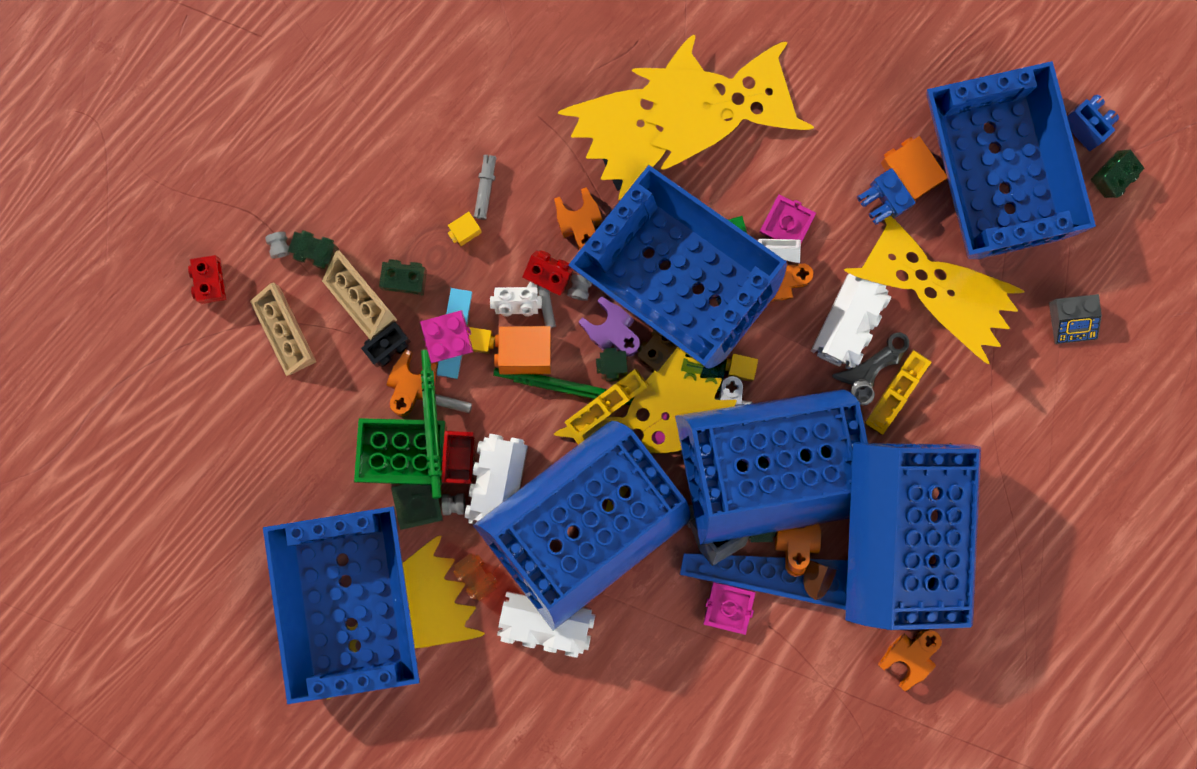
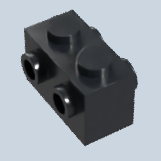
M394 322L372 340H366L361 349L376 367L380 365L384 367L392 361L391 357L394 354L404 352L409 347L408 343L411 340L400 326Z

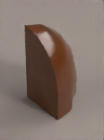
M810 560L803 579L804 588L808 595L814 600L821 599L829 590L837 570Z

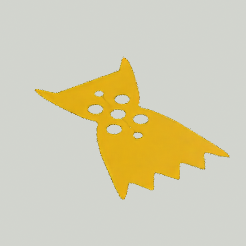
M695 35L689 37L682 44L666 66V69L704 71L692 54ZM714 85L713 92L718 96H722ZM642 89L615 92L567 107L558 112L560 115L579 118L571 134L572 138H593L586 156L587 159L608 160L601 180H623L619 192V200L622 199L648 165L653 167L667 150L651 145L661 132L657 130L655 124L644 121V118L656 107V103L653 102V107L649 110L643 109L640 105L642 98L637 97V94ZM704 102L703 108L706 110L710 109V103ZM723 109L720 113L723 120L732 118L733 112L730 109ZM638 120L644 121L643 127L637 126Z
M781 42L754 58L741 68L732 79L716 73L693 69L635 68L631 70L650 81L637 94V97L656 103V107L644 118V121L664 128L651 143L653 146L671 151V154L661 167L662 170L672 167L716 144L732 132L743 119L757 124L786 129L809 130L814 128L811 124L797 118L778 57L786 47L787 42ZM750 76L755 80V86L752 89L744 87L742 81L745 77ZM717 83L723 84L726 91L722 96H718L713 92V86ZM771 88L773 94L769 96L765 93V90ZM739 92L744 96L743 104L736 105L732 102V95ZM753 102L762 104L763 112L761 114H754L751 111L750 106ZM703 103H710V109H704ZM723 109H730L733 112L732 120H723L720 115Z
M891 216L885 218L884 221L887 226L863 267L846 268L844 271L875 283L900 289H913L925 307L946 329L977 357L989 364L981 345L1001 347L990 328L1010 329L1000 315L999 310L1018 312V309L1009 299L1007 293H1024L1025 291L969 268L945 262L929 261L920 246ZM908 252L917 254L919 258L917 263H912L907 259L906 255ZM894 254L896 259L890 260L888 255ZM919 269L924 270L928 275L927 280H919L915 272ZM936 269H941L946 273L947 277L945 280L936 278L934 274ZM898 270L905 271L909 276L908 280H899L896 272ZM925 288H933L937 292L936 298L927 297L924 292ZM953 290L955 295L949 296L947 291Z
M677 347L658 372L654 371L646 380L648 387L634 397L625 417L605 418L578 439L568 427L556 431L554 435L574 438L579 445L609 421H617L632 430L641 429L644 433L641 442L650 453L675 452L681 450L675 416L735 406L737 400H715V395L722 378H700L704 366L692 357H686V353ZM640 408H646L649 411L650 416L647 421H639L637 419L636 413ZM662 413H669V419L663 420L661 417ZM661 431L664 433L665 440L662 444H655L652 441V434L654 432ZM625 486L620 487V496L623 498L629 489ZM608 500L606 506L607 512L613 509V504L610 500Z
M437 536L403 562L415 648L464 641L481 637L485 634L479 630L465 627V623L476 607L455 603L465 583L444 579L455 559L434 556L442 536ZM358 623L354 627H347L350 630H355L358 626ZM356 639L350 642V649L354 652H358L356 649V642L358 640Z

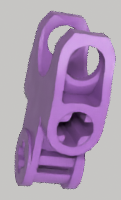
M601 296L598 303L608 315L607 320L602 325H593L582 317L578 322L579 325L586 331L591 341L604 352H607L613 345L625 356L635 355L640 347V341L637 335L629 329L634 319L620 306ZM632 340L633 348L628 347L626 349L625 341L630 342Z

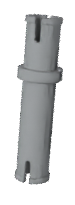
M483 155L482 170L478 175L480 182L473 215L477 219L487 220L492 181H495L496 156L489 155L488 157V155Z

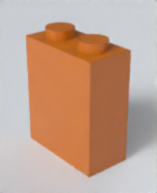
M920 136L914 140L912 137L901 143L903 147L897 151L894 148L884 154L885 158L881 162L885 171L893 168L914 201L947 179V175Z
M550 326L499 327V334H495V347H499L498 354L494 355V365L499 368V374H551Z

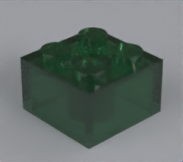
M397 484L391 486L400 530L443 521L438 498H432V485Z

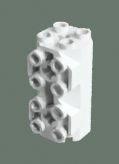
M848 274L811 352L815 353L818 351V357L840 367L842 363L846 364L845 369L848 370L852 367L855 368L856 365L858 366L864 355L861 353L862 349L869 345L873 337L869 333L870 329L873 330L874 327L878 326L882 315L879 313L890 302L891 296L888 295L889 291L885 289L887 285Z
M489 434V438L485 437L484 441H479L477 447V454L480 455L479 463L475 462L473 475L477 476L476 484L470 485L469 497H472L471 506L467 505L465 511V518L469 519L468 523L474 524L475 520L479 521L520 489L528 445H524V440L511 438L510 441L503 440L504 437L500 435Z
M506 592L505 597H509V600L504 601L500 616L499 628H503L497 633V636H501L500 641L511 644L515 640L521 641L522 646L535 648L536 644L544 646V651L556 653L557 649L563 650L565 655L571 657H578L579 653L583 654L584 650L589 649L591 636L587 635L588 628L593 629L595 614H591L592 609L581 608L553 631L526 595Z

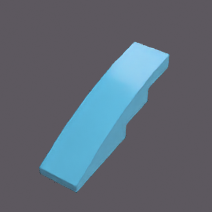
M451 288L446 314L462 310L466 325H468L472 291ZM462 355L439 361L437 376L458 379Z

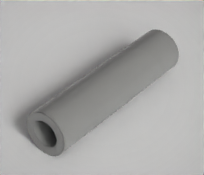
M540 286L538 287L539 296H542V313L545 326L555 328L556 324L549 290Z
M435 394L436 405L470 414L472 403Z

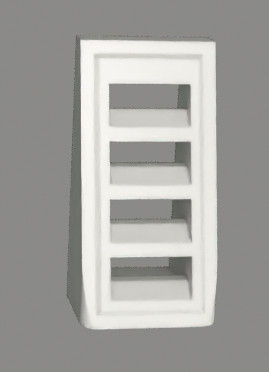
M758 239V242L784 260L800 263L801 240Z

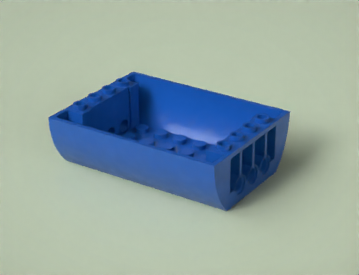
M1053 61L927 89L926 96L968 259H982L1057 242L1096 227ZM984 124H991L994 127V132L987 133L984 130ZM991 143L997 144L999 153H992L989 150V145ZM1004 183L1009 186L1010 191L1008 194H1004L999 190L1000 184ZM1005 204H1012L1015 212L1008 214L1004 209Z
M648 165L568 266L704 367L713 368L726 359L777 294L786 272L787 261ZM647 249L655 251L651 258H645L643 254ZM663 261L671 262V267L668 270L660 269V264ZM696 285H703L705 287L702 294H694L693 288ZM713 297L721 298V304L713 307L710 305V300Z
M834 390L675 416L700 545L850 519L853 443H868L860 403L849 391ZM822 447L830 449L831 455L829 458L822 456ZM802 450H806L810 454L808 462L801 459L800 452ZM759 457L767 459L768 467L766 469L758 465ZM739 460L747 464L745 472H740L737 469V462Z
M609 421L482 517L473 526L554 631L687 525L690 521V510L686 499L633 430L620 422ZM625 486L630 490L628 498L620 496V487ZM604 500L612 502V511L607 512L602 508ZM571 526L576 527L579 531L576 539L570 538L567 534V530ZM552 540H557L561 544V550L557 553L550 549L549 545Z
M853 443L846 621L887 630L971 628L973 626L981 447L970 444ZM937 487L939 495L936 499H933L932 491ZM937 510L938 517L935 521H932L931 513ZM935 555L936 562L930 567L929 558ZM933 577L935 584L929 589L928 581Z
M394 506L263 527L287 704L420 683ZM342 553L346 554L349 558L345 566L339 565L337 561L338 556ZM343 575L351 577L352 583L349 587L341 585L340 580ZM349 618L357 620L358 626L355 630L348 629L347 620ZM353 639L361 643V648L358 652L350 649V642Z

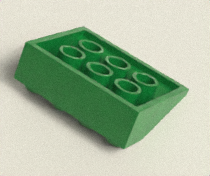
M359 418L354 483L431 485V478L428 475L424 420ZM437 421L442 472L444 433L447 431V425L445 421ZM442 476L440 477V485H442Z

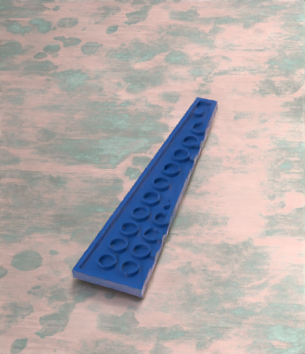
M683 554L679 575L846 610L848 560L810 559L837 570L827 593L821 599L814 600L804 588V574L795 577L786 571L785 558L729 555L712 566L703 554ZM933 577L928 581L929 589L935 584Z

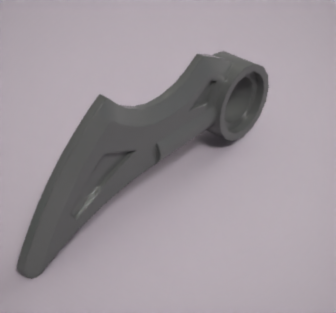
M901 332L890 335L887 339V346L855 368L832 374V377L850 385L856 380L864 379L874 387L875 378L881 369L889 365L899 364L904 352L909 347L908 337ZM899 337L903 340L904 345L901 349L893 347L892 341L894 338Z

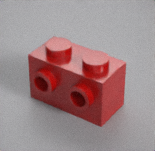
M536 250L531 255L522 278L561 296L574 270L568 266V262L561 259L556 260L548 252Z
M216 255L190 259L191 266H188L190 278H193L194 286L191 287L193 299H196L200 304L226 300L221 259Z

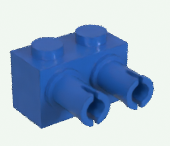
M1094 95L1090 101L1086 99L1067 115L1071 132L1089 152L1103 143L1115 131L1112 125L1119 120L1118 114L1111 118L1116 113L1113 110H1109L1104 116L1098 111L1105 104L1104 99L1097 103L1101 98L1100 95Z
M893 168L875 178L870 184L871 188L857 196L858 201H862L861 205L863 207H866L877 198L883 203L882 206L869 213L870 219L876 217L872 221L875 225L890 215L895 219L916 203Z

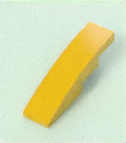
M913 349L865 423L883 435L932 362Z
M635 368L567 419L565 424L578 439L648 387V384Z

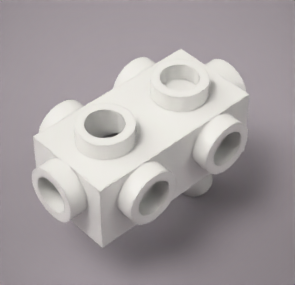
M529 282L527 287L495 288L494 296L490 297V308L495 309L496 314H502L505 317L512 314L532 316L533 314H538V309H542V296H538L537 285Z

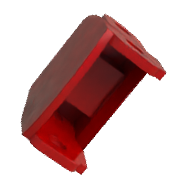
M445 431L442 483L472 484L476 446L475 434L473 432Z

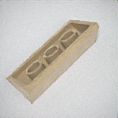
M339 250L336 251L322 282L368 338L372 340L388 326L396 322L397 319Z
M270 283L250 303L286 376H289L317 361L281 288L275 283Z

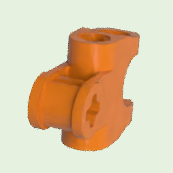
M587 187L581 189L584 203L581 209L577 211L566 209L560 197L554 198L557 220L563 238L574 235L579 250L585 245L584 239L588 238L589 240L595 232V227L600 226L603 222L598 205Z
M787 261L783 281L771 302L792 299V288L804 287L812 280V268L804 263L788 265ZM800 271L807 275L803 280L801 277H797Z
M406 349L393 366L386 386L395 389L390 399V408L395 414L402 417L411 413L417 399L423 401L421 374L415 375L409 371L412 353ZM438 362L431 363V370L434 372V385ZM404 400L406 407H401L399 410L397 403Z
M819 524L801 529L793 528L776 531L775 550L785 551L786 571L795 577L803 575L806 567L809 565L810 553L819 554L821 529Z
M922 629L912 639L903 633L888 647L878 666L885 670L895 662H904L907 666V674L898 686L903 691H907L915 684L923 681L936 667V664L930 657L940 648L942 643L941 637L931 629ZM926 636L932 637V638H931V641H932V644H931V645H929L928 643H926V642H927V640L925 639Z

